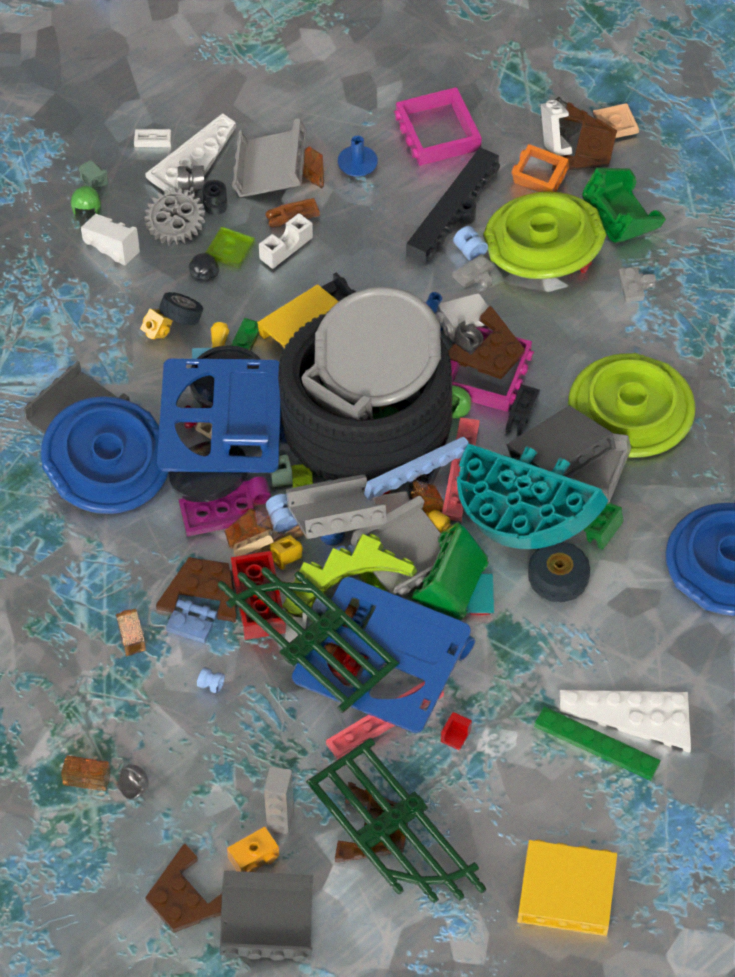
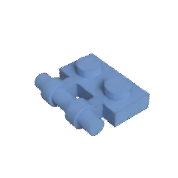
M179 599L176 606L182 608L183 611L182 613L173 611L166 625V631L205 644L213 628L212 622L207 621L208 617L216 619L218 611L212 610L211 607L206 605H196L191 600L184 601ZM194 612L200 614V617L197 618L190 616V613Z

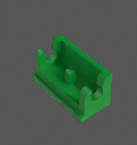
M612 503L606 504L597 518L584 528L589 543L595 539L598 548L603 550L624 522L622 507Z

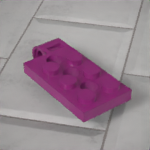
M261 476L254 477L250 481L243 482L231 494L214 501L191 502L185 499H178L187 537L256 523L253 506L265 504L272 497L267 479ZM244 503L247 507L240 509L237 505ZM221 507H225L228 509L224 513H220L217 511ZM201 511H205L208 513L204 517H200L197 515Z

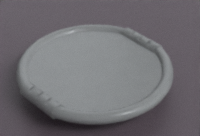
M373 287L352 293L329 310L321 321L317 332H315V364L319 370V377L332 393L353 404H356L364 395L371 400V407L389 405L404 400L425 385L434 373L439 360H441L440 322H438L434 312L422 299L398 288Z

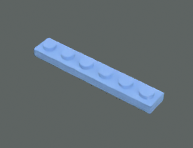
M463 436L367 481L364 495L368 500L380 497L385 492L397 489L400 485L408 481L411 482L423 474H428L435 468L445 466L454 459H460L468 445L467 439Z

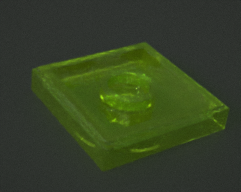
M221 227L205 253L212 255L218 262L239 269L253 247L255 238Z

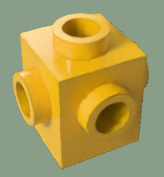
M149 309L143 318V324L140 329L146 332L145 335L153 340L165 338L170 332L173 320L161 314L159 309Z

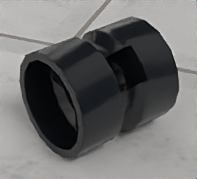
M219 180L206 182L202 188L204 210L211 215H220L227 210L228 206L226 185Z

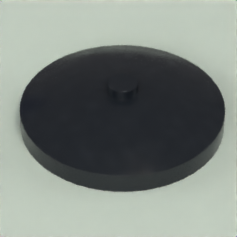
M231 345L209 349L197 358L261 360L254 352L243 347ZM192 365L191 368H198V365ZM247 365V369H259V365ZM211 375L201 377L189 385L195 400L205 408L213 407L215 378Z
M211 441L196 444L188 449L197 455L208 456L211 452ZM230 445L229 456H246L243 449L239 446ZM169 471V481L172 489L179 497L191 502H209L234 492L244 482L248 472Z

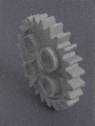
M172 188L171 193L164 190L165 195L158 193V199L152 198L154 204H147L149 209L145 210L146 216L144 217L146 227L149 229L150 235L154 234L155 240L160 238L161 243L167 240L168 245L172 241H175V244L178 245L179 240H182L185 244V238L192 240L191 235H198L197 229H203L201 225L205 223L203 204H201L199 198L196 199L194 193L190 195L189 190H186L184 193L181 188L178 192H175L174 188Z

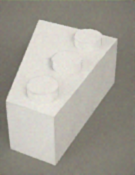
M95 214L81 227L82 239L85 243L96 247L101 253L110 256L115 262H120L125 266L140 252L137 228L133 226L127 228L122 222L115 224L112 223V219Z

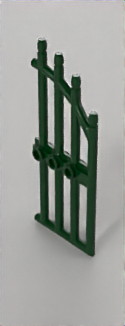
M264 567L261 572L271 583L260 585L254 583L245 573L240 572L237 577L249 589L239 594L231 587H228V584L220 581L218 583V587L230 598L226 601L227 606L232 608L237 604L283 648L279 651V654L283 656L284 660L293 667L299 663L341 702L337 707L341 713L349 709L400 664L300 571H297L294 576L301 583L281 581L275 574H272L270 569ZM280 590L313 623L304 629L265 592ZM293 591L312 593L328 610L319 616ZM256 595L298 636L289 643L245 599ZM345 623L387 664L378 671L336 630ZM330 637L372 677L363 684L329 653L321 643ZM315 650L357 690L347 697L305 657Z
M372 738L367 739L306 781L308 786L398 895L402 894L404 890L401 884L397 883V880L418 885L432 903H436L439 898L429 885L445 884L459 901H462L465 896L458 889L454 881L463 877H467L481 894L487 890L474 873L479 870L478 865L475 862L467 865L424 813L428 806L420 795L415 791L409 795L371 750V747L375 745ZM363 753L402 800L391 806L353 759ZM346 765L384 810V813L374 819L336 773L337 770ZM329 777L367 824L356 831L318 783ZM417 817L460 870L447 874L407 826V823ZM399 829L437 876H421L389 836ZM382 841L407 873L388 869L371 848Z

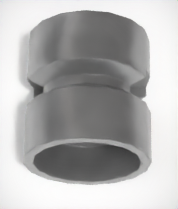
M195 165L192 168H189V166H178L179 189L189 190L190 187H193L197 190L203 188L205 184L204 165Z

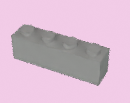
M270 766L264 788L267 830L278 835L283 833L289 834L294 814L292 770Z

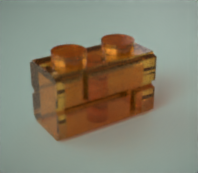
M66 755L61 772L63 785L106 791L111 774L109 762Z

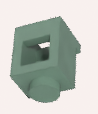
M92 160L79 166L80 178L87 186L98 190L108 184L107 171L105 169L102 170L99 165L96 166Z

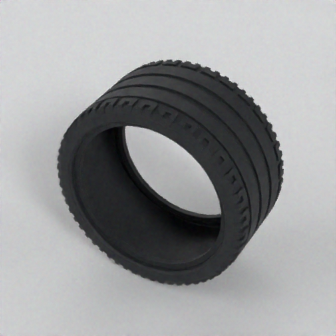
M320 314L318 318L315 317L311 322L305 323L304 327L301 326L299 331L294 333V337L289 339V343L285 345L280 358L278 372L283 430L290 450L300 463H304L306 468H310L311 472H316L318 476H324L327 480L365 475L367 481H370L446 444L452 424V367L448 349H446L442 338L441 360H439L430 379L419 389L422 393L420 397L398 413L371 420L347 419L331 414L317 406L304 391L302 376L306 370L315 364V332H317L326 314Z

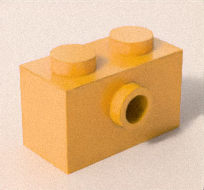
M264 826L227 847L228 859L236 871L257 872L263 865L272 864L279 857V846Z

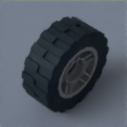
M175 292L165 293L159 306L160 313L165 317L185 325L198 324L204 309L195 299Z

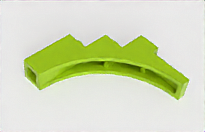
M362 534L352 556H350L351 552L346 549L340 548L337 550L333 548L323 570H321L322 566L314 562L310 564L304 562L300 572L324 593L342 579L365 572L387 571L414 577L417 569L413 566L414 562L406 558L402 560L395 558L394 553L385 549L382 552L384 546L380 542L381 539L373 534H369V536ZM297 579L294 581V583H301ZM293 591L310 608L316 600L312 593ZM286 597L282 605L283 608L296 616L303 617V612Z

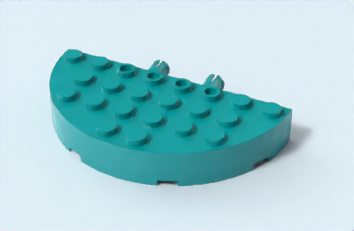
M468 443L459 464L460 472L459 476H457V489L464 510L486 537L510 548L538 549L563 542L581 532L595 520L608 503V499L600 488L563 476L570 466V463L565 459L559 458L552 471L530 465L537 452L529 447H526L519 460Z

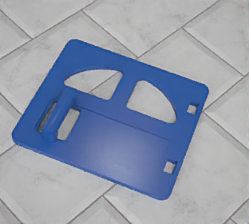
M167 359L163 365L157 453L158 469L172 472H275L279 466L281 404L278 372L280 362L278 360ZM186 365H198V368H186ZM247 365H259V369H247ZM208 375L215 378L212 408L177 407L181 394L191 383ZM179 422L211 423L210 454L204 457L189 450L180 440L175 425ZM230 445L261 446L262 456H229Z
M346 577L341 580L331 600L345 612L352 598L359 599V607L352 619L361 628L373 605L376 606L364 630L400 663L395 669L418 677L425 682V685L417 692L397 699L372 698L369 695L370 689L351 707L412 733H420L424 729L470 637L471 628L467 623L354 578ZM341 626L336 630L361 655L368 657V661L378 671L387 664L349 627ZM328 637L321 643V645L324 648L329 643H334L338 645L330 637ZM452 644L458 646L454 656L448 653ZM315 650L305 657L347 697L357 690L354 687L348 688L332 674L326 660ZM299 663L297 664L292 673V679L296 685L340 702ZM364 669L359 681L364 684L372 676ZM424 699L431 701L426 711L420 709Z

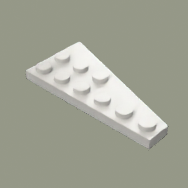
M222 113L146 173V179L163 191L167 190L168 193H171L172 188H174L175 192L179 190L178 166H189V168H192L195 165H204V174L206 175L236 128V122ZM190 187L189 193L191 195L195 192V189L193 187Z
M560 690V713L582 720L599 722L598 725L605 727L609 725L618 728V731L647 740L661 741L666 746L671 747L674 745L683 748V751L689 753L691 751L688 692Z

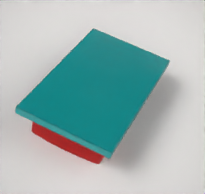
M481 574L467 605V613L471 615H490L494 613L493 574Z

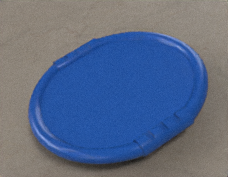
M101 396L77 401L54 417L46 429L42 440V469L62 499L89 512L117 514L136 509L147 503L159 492L169 474V471H161L157 467L158 423L150 411L125 399Z
M715 503L690 512L677 523L667 542L666 563L669 574L677 589L704 610L728 616H735V503Z

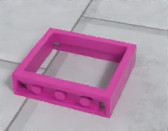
M457 87L396 102V110H394L395 120L399 121L400 131L402 134H405L406 144L408 147H411L412 156L416 158L419 166L476 152L481 147L482 137ZM451 104L467 137L423 148L408 114Z
M481 327L476 328L482 333L483 341L493 332ZM516 337L524 347L525 354L521 357L506 396L454 382L460 368V363L451 360L452 385L465 389L470 394L474 403L508 412L510 405H513L517 396L515 394L516 390H519L523 381L521 377L522 375L526 376L528 370L527 362L532 361L534 351H531L532 341Z

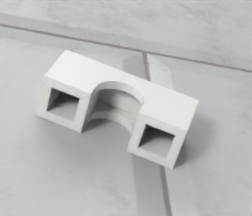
M298 213L286 223L285 232L279 239L271 234L259 244L260 259L272 269L313 238L312 223Z

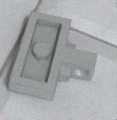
M480 254L453 272V278L464 288H467L474 282H479L487 289L492 286V278L489 273L494 270V264L483 254Z
M637 267L619 268L618 270L625 303L644 301L645 295L643 290L655 287L656 278L654 274H639Z

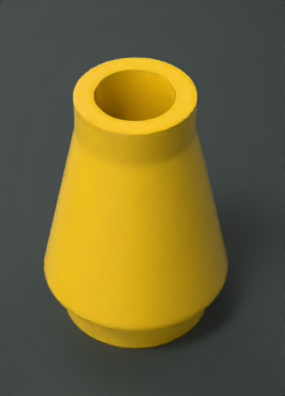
M216 322L210 329L212 348L224 346L230 331L226 323Z

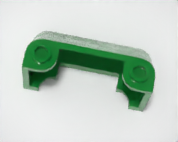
M596 168L583 190L582 197L583 200L598 210L605 232L612 242L621 243L656 230L663 225L666 220L664 215L658 210H653L648 215L632 193L637 181L630 168Z
M457 522L440 534L438 542H440L441 550L430 574L422 581L424 582L423 588L421 590L416 589L412 599L424 607L461 621L467 614V605L489 561H487L488 556L468 530Z

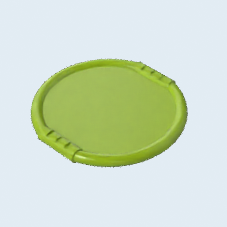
M546 191L526 194L501 206L489 219L483 237L488 245L491 261L503 270L529 279H552L574 273L589 264L600 252L606 232L598 210L588 202L567 193Z
M635 352L614 354L592 362L577 375L568 396V406L570 405L614 434L629 436L631 450L628 459L629 457L653 456L671 449L687 435L695 418V399L685 378L670 364Z

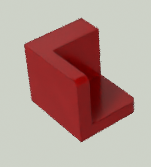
M452 712L441 732V742L461 750L471 732L472 720Z

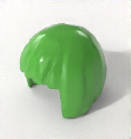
M82 186L74 191L71 197V208L74 215L75 208L83 210L95 208L96 214H100L101 199L94 188Z
M452 385V418H462L469 413L472 399L465 389Z

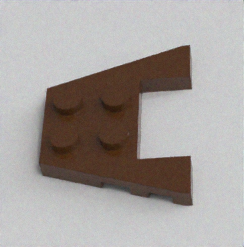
M568 102L566 110L569 112V116L564 117V120L581 123L582 127L575 156L564 155L561 157L569 159V169L609 166L617 130ZM553 165L552 170H555L557 166Z
M489 306L479 317V321L493 330V332L472 354H469L456 344L448 352L450 361L460 363V366H469L478 369L480 373L502 379L525 354V349L494 308Z
M189 557L157 602L156 609L173 613L176 610L179 595L218 600L220 605L217 619L236 622L235 606L232 608L227 606L226 601L230 598L218 587V583L223 581L228 584V587L232 588L229 563Z
M348 782L350 790L363 806H367L368 812L374 819L384 813V810L366 789L363 790L357 787L356 784ZM345 797V803L350 804V802ZM385 798L391 806L397 804L396 802ZM398 829L389 837L403 853L406 837ZM338 840L335 862L367 858L356 843ZM382 841L371 848L377 856L391 854Z
M186 844L182 845L145 897L146 902L173 933L199 924L200 921L207 918L221 916L222 893L210 903H207L181 874L198 861V857Z

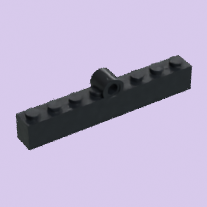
M479 147L406 243V256L426 265L429 259H433L438 247L444 244L447 235L453 232L457 222L471 224L475 221L476 202L474 199L480 196L483 187L487 186L492 175L498 172L500 168L499 155Z

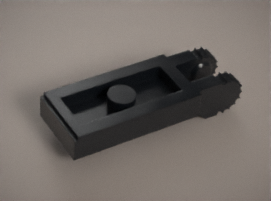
M521 384L509 412L505 430L510 431L514 420H518L520 424L517 427V434L522 435L540 395V389Z

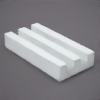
M135 129L134 146L171 147V129Z

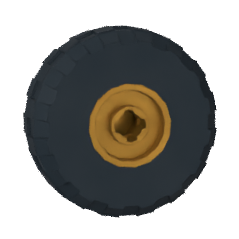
M563 541L552 546L538 548L532 554L528 567V579L532 589L540 597L552 602H566L576 599L585 591L590 578L588 557L574 544Z

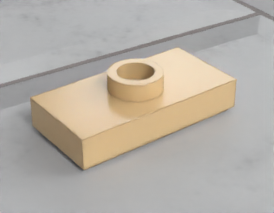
M268 529L234 544L235 556H242L250 552L257 553L264 546L273 543L274 534L272 530Z

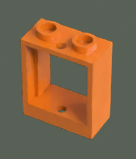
M528 144L526 150H522L519 157L520 161L518 165H514L511 174L513 175L514 183L537 192H557L569 170V159ZM531 156L557 166L548 183L522 173Z

